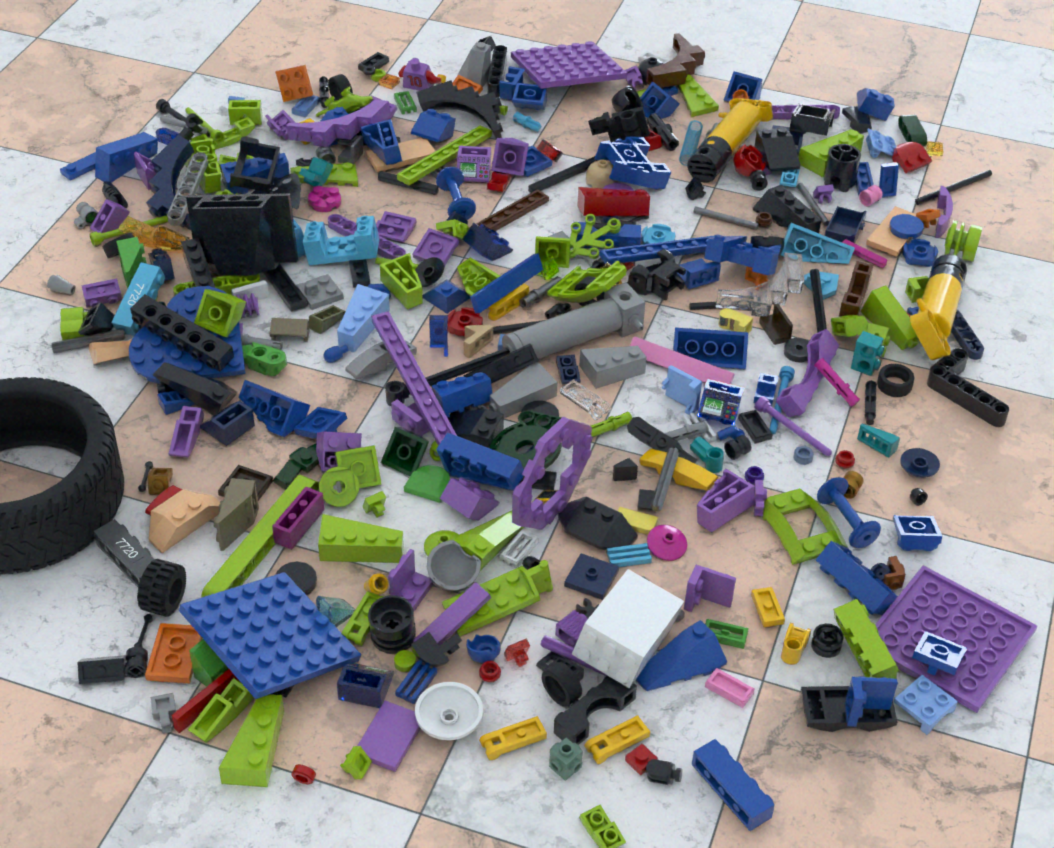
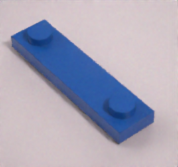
M96 152L60 169V173L67 179L72 180L95 169Z

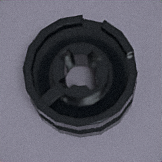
M824 623L818 625L813 632L811 641L813 651L821 657H835L842 648L843 632L833 624Z

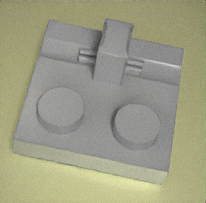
M328 274L296 285L307 300V305L311 310L344 299L342 291Z

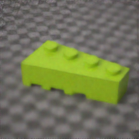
M213 139L190 142L194 153L186 161V167L188 168L194 154L205 153L208 165L199 185L205 193L221 191V171L217 162ZM199 159V160H196V161H197V162H203L204 160H203V159ZM198 170L192 171V173H198V172H199Z

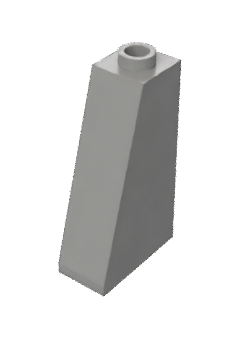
M539 362L533 363L490 395L489 410L502 413L504 418L521 412L523 407L530 402L547 401L556 397L558 382Z

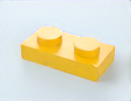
M773 588L753 589L751 597L763 627L783 625L785 617Z

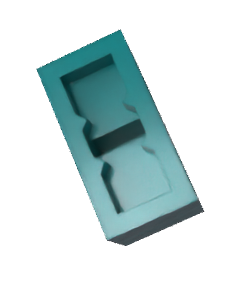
M863 331L856 341L851 369L872 376L875 370L878 371L882 362L879 358L885 349V346H882L884 338Z

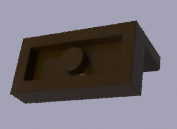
M778 303L774 304L773 314L760 317L759 323L773 344L776 345L791 339L793 324Z

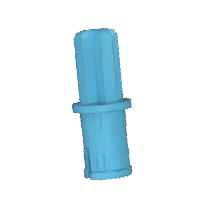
M519 112L513 115L515 117L513 121L520 123L524 128L528 127L538 132L542 127L539 122L533 120L530 116H525Z

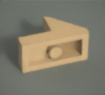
M492 325L465 326L464 355L466 357H472L493 340Z

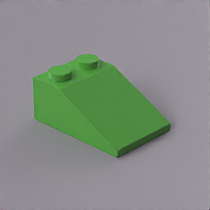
M138 237L116 241L127 289L140 263L147 264L146 258L142 257V254L145 253L143 243L139 244Z

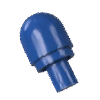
M346 345L341 347L333 346L325 350L323 357L326 362L333 363L340 360L343 354L349 350Z

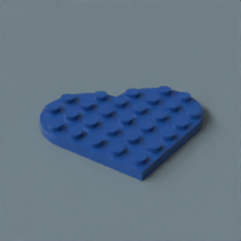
M210 286L187 288L175 295L166 307L194 323L205 289L222 293L226 292ZM239 322L228 337L203 328L233 347L234 358L220 372L214 368H209L201 360L194 359L186 351L179 350L171 342L164 341L161 336L151 333L146 327L141 328L131 340L129 346L131 365L138 375L140 374L147 378V381L160 384V380L154 377L153 374L164 362L210 378L245 374Z

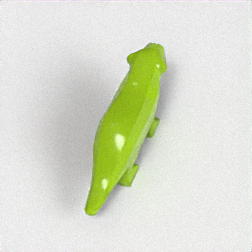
M349 86L341 92L343 96L341 99L333 101L335 99L334 96L328 98L324 102L328 109L318 112L316 117L326 114L327 111L336 107H343L347 113L351 112L354 108L365 107L370 104L373 97L353 94L350 92L351 88Z

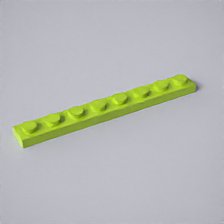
M481 125L399 172L397 180L407 185L413 184L458 156L459 146H476L492 137V130Z

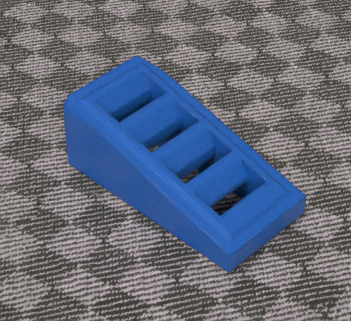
M177 391L157 394L159 405L165 415L182 410L183 406L190 407L196 405Z

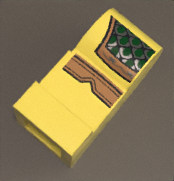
M725 308L719 313L718 324L722 329L748 332L749 334L752 330L753 317Z

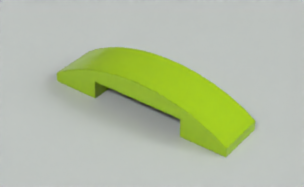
M249 117L234 122L235 128L223 132L225 139L222 143L216 144L213 141L215 149L241 140V137L247 136L255 128V124ZM201 134L199 136L191 138L190 140L192 142L210 139L211 137H207L206 134Z

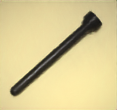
M160 99L156 103V109L160 112L169 113L176 119L185 122L186 117L172 109L166 100ZM206 133L207 137L211 136L210 133Z

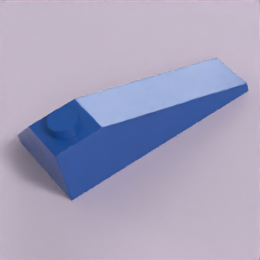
M699 620L683 630L654 655L635 681L645 691L669 686L677 680L684 679V681L691 680L692 676L712 674L716 668L719 669L726 665L727 659L715 633Z

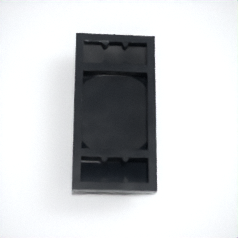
M849 686L801 687L807 727L828 732L845 728H858L870 732L893 727L898 723L892 701L889 710L863 709L862 718H858L857 726H847L845 701Z

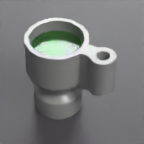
M80 202L76 207V211L80 216L74 220V224L79 229H83L86 224L91 226L98 212L89 206L88 203Z

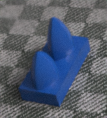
M897 163L881 164L879 187L882 190V197L896 196L899 170Z

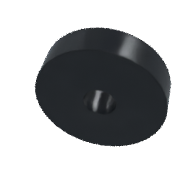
M803 338L789 339L784 346V355L794 362L808 361L807 344L809 341Z

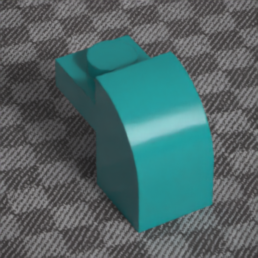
M313 157L309 169L301 168L299 174L304 176V182L314 187L322 186L328 179L333 164L321 158Z

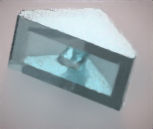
M318 596L316 598L317 610L326 616L335 627L349 619L356 610L344 599Z

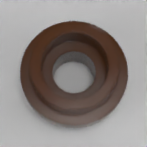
M761 212L756 217V223H759L761 227H767L772 224L771 214L767 212Z

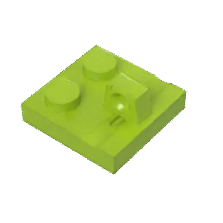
M375 445L335 452L337 467H345L352 471L358 478L359 488L381 485Z

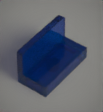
M429 315L430 347L444 348V357H448V315Z

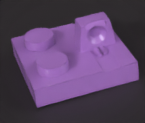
M428 228L414 250L413 258L424 261L428 258L437 257L443 261L445 266L458 246L459 239Z

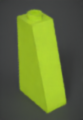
M885 285L872 290L861 309V313L873 324L888 327V335L891 336L890 340L901 350L911 349L918 345L919 338L911 325L909 315L889 288Z

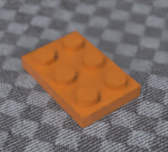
M160 623L145 673L147 681L190 684L193 668L189 650L202 640V637L192 625Z

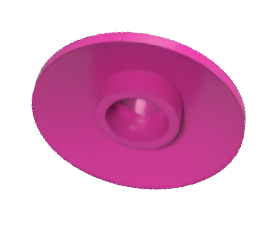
M659 525L649 532L647 545L650 552L657 558L673 561L685 554L687 540L685 535L676 527Z

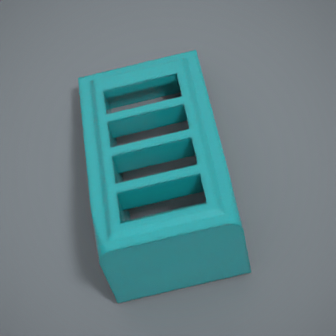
M863 423L860 425L857 437L859 441L888 458L897 451L900 437Z

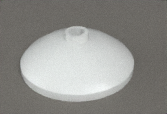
M443 682L429 687L419 696L415 705V718L419 727L429 736L441 740H456L466 737L479 726L483 717V704L479 695L470 687L457 682Z

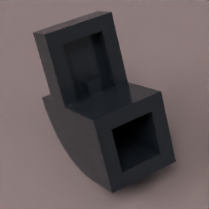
M428 632L409 647L423 664L437 667L450 661L445 653L447 652L451 655L460 648L458 644L462 639L458 634H455L439 646L430 632Z

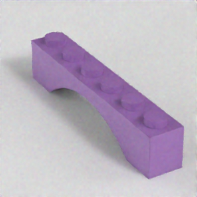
M827 329L814 334L807 344L808 364L802 381L799 384L783 389L776 400L777 404L789 418L795 415L800 416L806 411L808 402L811 401L814 391L818 388L820 380L824 377L814 364L821 358H824L830 365L832 358L836 355L839 344Z

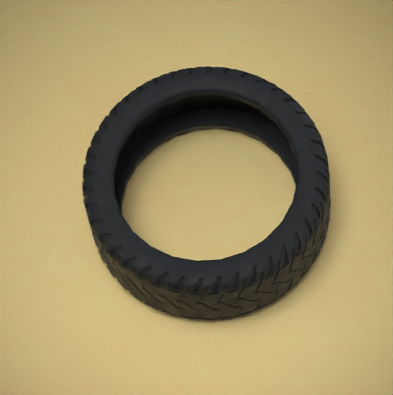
M36 377L0 379V451L28 445L51 446L65 449L81 457L75 468L66 477L47 490L22 500L0 503L1 574H13L15 571L17 573L29 572L31 569L39 570L40 568L47 567V565H54L63 559H68L77 554V552L82 551L95 541L93 531L112 521L121 504L124 493V474L112 421L104 408L93 397L68 383Z

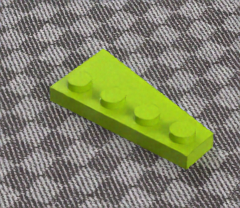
M687 75L685 84L677 85L680 93L683 94V100L687 103V109L690 110L691 117L718 111L719 105L691 75Z
M349 162L333 164L331 173L323 185L333 182L338 183L339 186H345V183H349L354 187H358L356 165H352ZM309 166L290 168L291 174L295 173L299 176L300 183H306L304 182V176L299 173L301 168L309 169Z

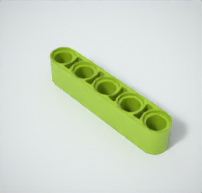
M260 275L220 276L212 279L215 288L232 295L231 289L260 282ZM194 282L175 285L173 287L174 296L187 288L195 287Z

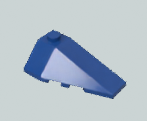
M247 380L244 381L239 394V399L253 409L259 421H262L270 432L282 437L294 431L293 428L306 418L310 405Z

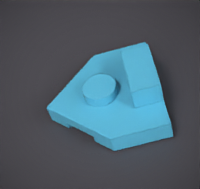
M819 272L823 300L836 295L839 275ZM810 273L801 276L800 281L812 291Z

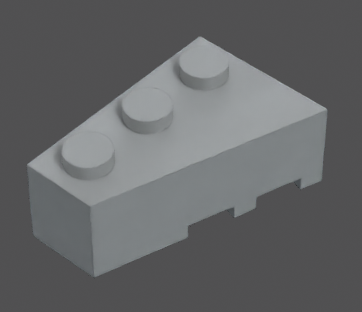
M638 346L580 349L579 366L597 389L645 374L647 357Z

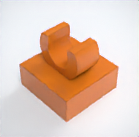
M926 209L916 213V217L924 223V228H929V222L930 225H936L937 221L935 218L941 216L940 210Z

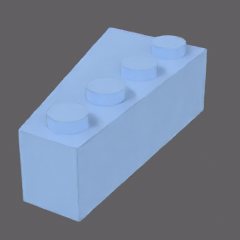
M357 284L337 330L339 347L346 345L351 352H355L375 329L371 316L390 311L389 294Z

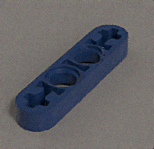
M957 310L951 333L961 348L968 352L969 358L974 360L981 359L984 346L963 315Z

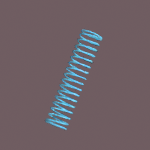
M697 120L689 123L679 156L681 164L684 162L682 160L683 155L691 157L697 150L703 129L702 123ZM692 123H699L701 125V129L693 130V128L691 127H693L694 124Z

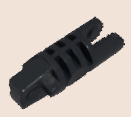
M104 181L102 192L105 198L127 208L128 203L117 187L111 182Z

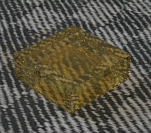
M927 141L926 152L928 155L943 156V143Z

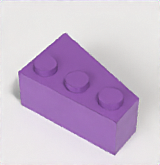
M725 469L723 476L714 482V487L708 490L698 502L697 523L713 532L755 504L754 485Z

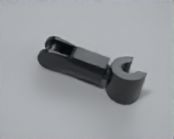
M194 113L189 114L185 120L188 128L184 127L178 135L189 141L194 133L202 131L198 125L204 121Z

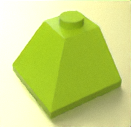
M536 236L535 254H539L542 266L569 268L570 239Z
M205 289L194 324L221 336L228 337L241 319L246 301L230 294Z

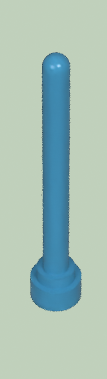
M783 366L780 369L779 377L781 384L778 396L794 378L795 370L790 366ZM776 402L774 409L781 413L782 409ZM772 417L769 428L772 434L776 433L779 423L774 417Z

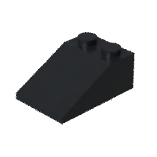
M780 127L778 129L756 131L754 147L762 154L763 158L761 159L766 163V167L770 172L800 169L801 165L793 137L787 128Z
M488 409L469 410L461 413L451 412L450 417H448L457 436L490 448L493 439L504 430V414Z

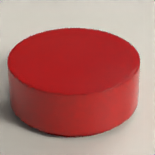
M301 764L295 765L291 773L296 781L303 784H312L316 777L313 769Z

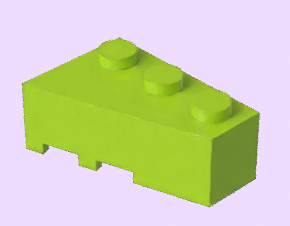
M410 253L380 264V281L407 309L423 303L422 285L415 271Z

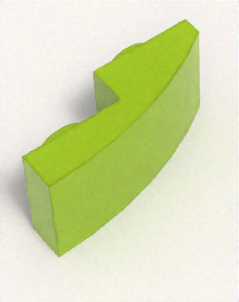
M601 804L580 814V821L599 848H618L626 843L615 822L611 823Z

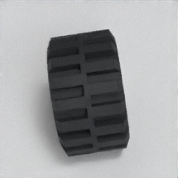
M161 559L152 560L148 564L138 586L137 601L141 610L164 617H169L175 612L183 598L186 587V572L183 565Z

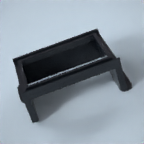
M798 103L792 113L789 131L801 134L809 132L827 136L828 129L833 124L835 109L830 111V109L803 104L800 106V103Z
M241 137L240 152L235 170L230 175V188L237 186L270 194L280 159V147L261 144L255 138ZM247 155L272 160L268 179L241 175Z

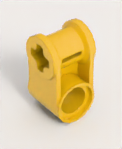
M790 622L781 653V659L785 663L793 665L800 661L804 648H806L809 641L811 629L805 630L794 626V623Z

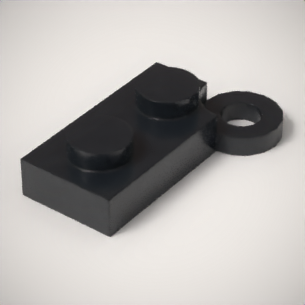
M377 52L359 63L358 70L363 71L365 75L375 74V69H379L389 63V57Z

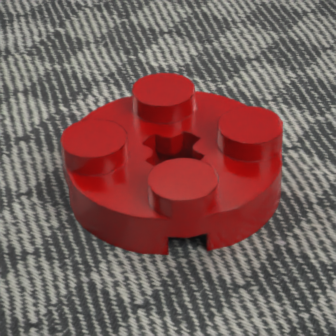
M463 307L461 311L457 312L455 309L447 316L448 332L451 334L465 336V326L483 325V318L480 316V313H475L473 308Z

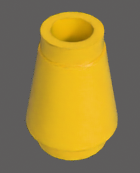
M377 573L365 581L364 589L380 595L387 591L389 583L383 574Z

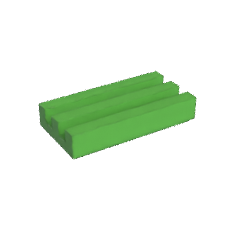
M409 91L394 93V99L401 114H405V111L411 113V110L417 112V107ZM404 95H406V98H407V100H408L410 106H408L407 101H406V99L404 98Z
M706 619L705 625L715 633L720 644L744 649L749 628Z

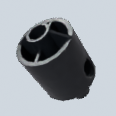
M837 144L829 149L824 174V185L833 184L835 189L848 192L849 188L856 184L861 153L856 147L848 144Z

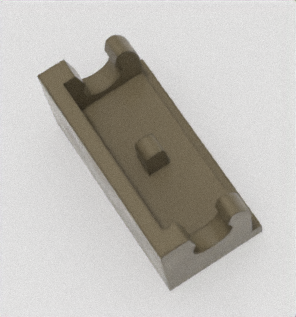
M272 318L269 333L271 340L275 341L276 336H301L304 338V342H308L310 332L308 319Z

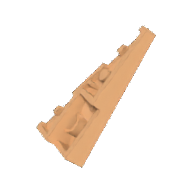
M131 340L90 343L88 346L93 364L129 357Z

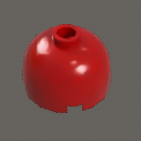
M744 144L737 150L733 158L737 173L749 177L753 171H763L765 169L766 163L762 162L761 158L763 156L758 149L752 145L746 146Z

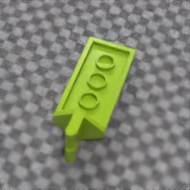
M542 560L539 565L528 570L520 566L480 584L490 594L491 599L456 632L461 637L540 601V593L553 590L548 561ZM464 592L442 601L444 610L453 604Z

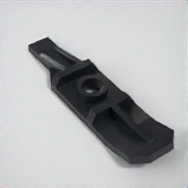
M633 417L628 423V433L652 449L667 452L669 448H677L679 452L678 457L692 463L697 462L698 459L684 451L678 441L653 427L641 417ZM664 439L666 444L660 445L659 440Z

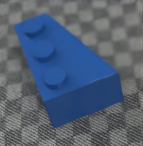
M481 372L475 373L471 377H457L453 381H439L436 385H431L432 391L447 418L450 417L449 413L458 410L461 413L464 411V407L469 405L476 407L489 402L490 395L493 394L491 379Z

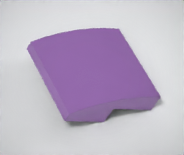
M385 211L381 221L378 220L376 226L379 236L405 242L417 221L413 217Z

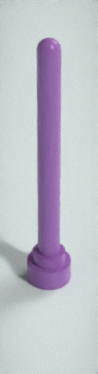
M762 396L757 400L754 408L760 413L767 412L824 455L830 456L832 454L831 449L771 406L770 400Z

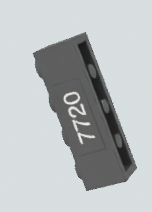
M114 519L93 531L96 544L138 587L146 567L155 559L146 547L143 548L140 545L139 540L135 536L129 534L125 525H120Z

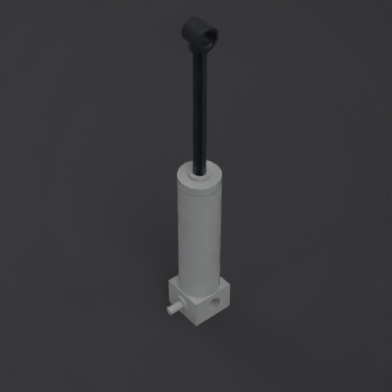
M627 282L616 285L606 291L604 299L504 335L502 338V350L425 378L430 386L436 385L439 381H446L478 369L527 344H532L539 360L615 331L621 337L628 336L644 328L645 301ZM390 381L385 386L386 403L389 406L397 399L404 404L405 399L409 398L410 392L404 382Z

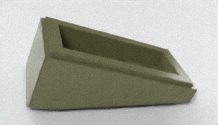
M332 305L309 316V329L321 334L342 319L346 311Z

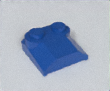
M893 515L898 535L897 544L901 549L905 551H933L941 544L942 534L934 516Z

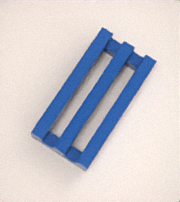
M418 660L396 689V696L415 704L419 696L436 676L437 668L433 667L431 669L430 665H422V661ZM427 673L428 675H427L426 678L423 680V682L420 684V686H419L418 689L415 691V693L412 695V697L409 696V695L412 693V691L418 686V684H419L420 680L423 678V676Z

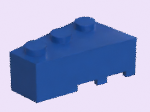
M391 119L360 127L364 143L386 165L402 161Z

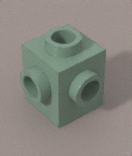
M565 738L560 743L557 742L551 747L549 767L566 781L582 767L583 751L578 744L572 743L569 739Z

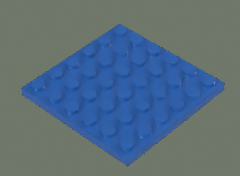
M285 572L182 603L179 607V612L255 699L358 662L362 655Z

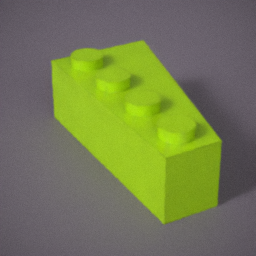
M850 129L800 148L799 152L800 165L824 177L829 149L837 144H848L856 147L861 152L864 135Z
M322 514L318 541L320 561L399 563L404 551L403 531Z
M858 599L834 608V618L843 632L864 676L897 679V672H899L897 664L889 653L885 642L880 638L876 625L871 623L868 618L869 613L865 605H861Z
M269 694L256 699L219 766L221 784L268 787L284 715L282 695Z

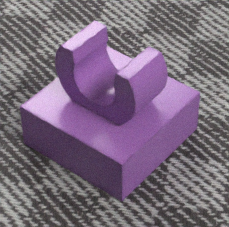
M833 184L817 186L813 191L814 199L818 198V202L822 204L825 197L827 202L830 203L832 200L831 194L834 191Z

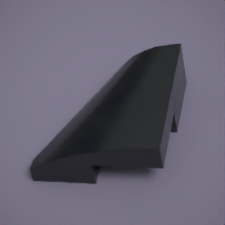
M858 106L843 108L842 114L851 121L850 127L860 134L868 132V128L872 130L869 115L858 111Z

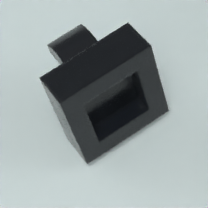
M695 176L685 188L688 198L692 200L697 196L703 198L706 194L703 191L704 187L700 179Z

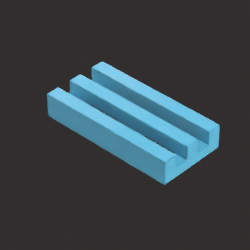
M647 543L607 548L609 563L619 567L652 562Z

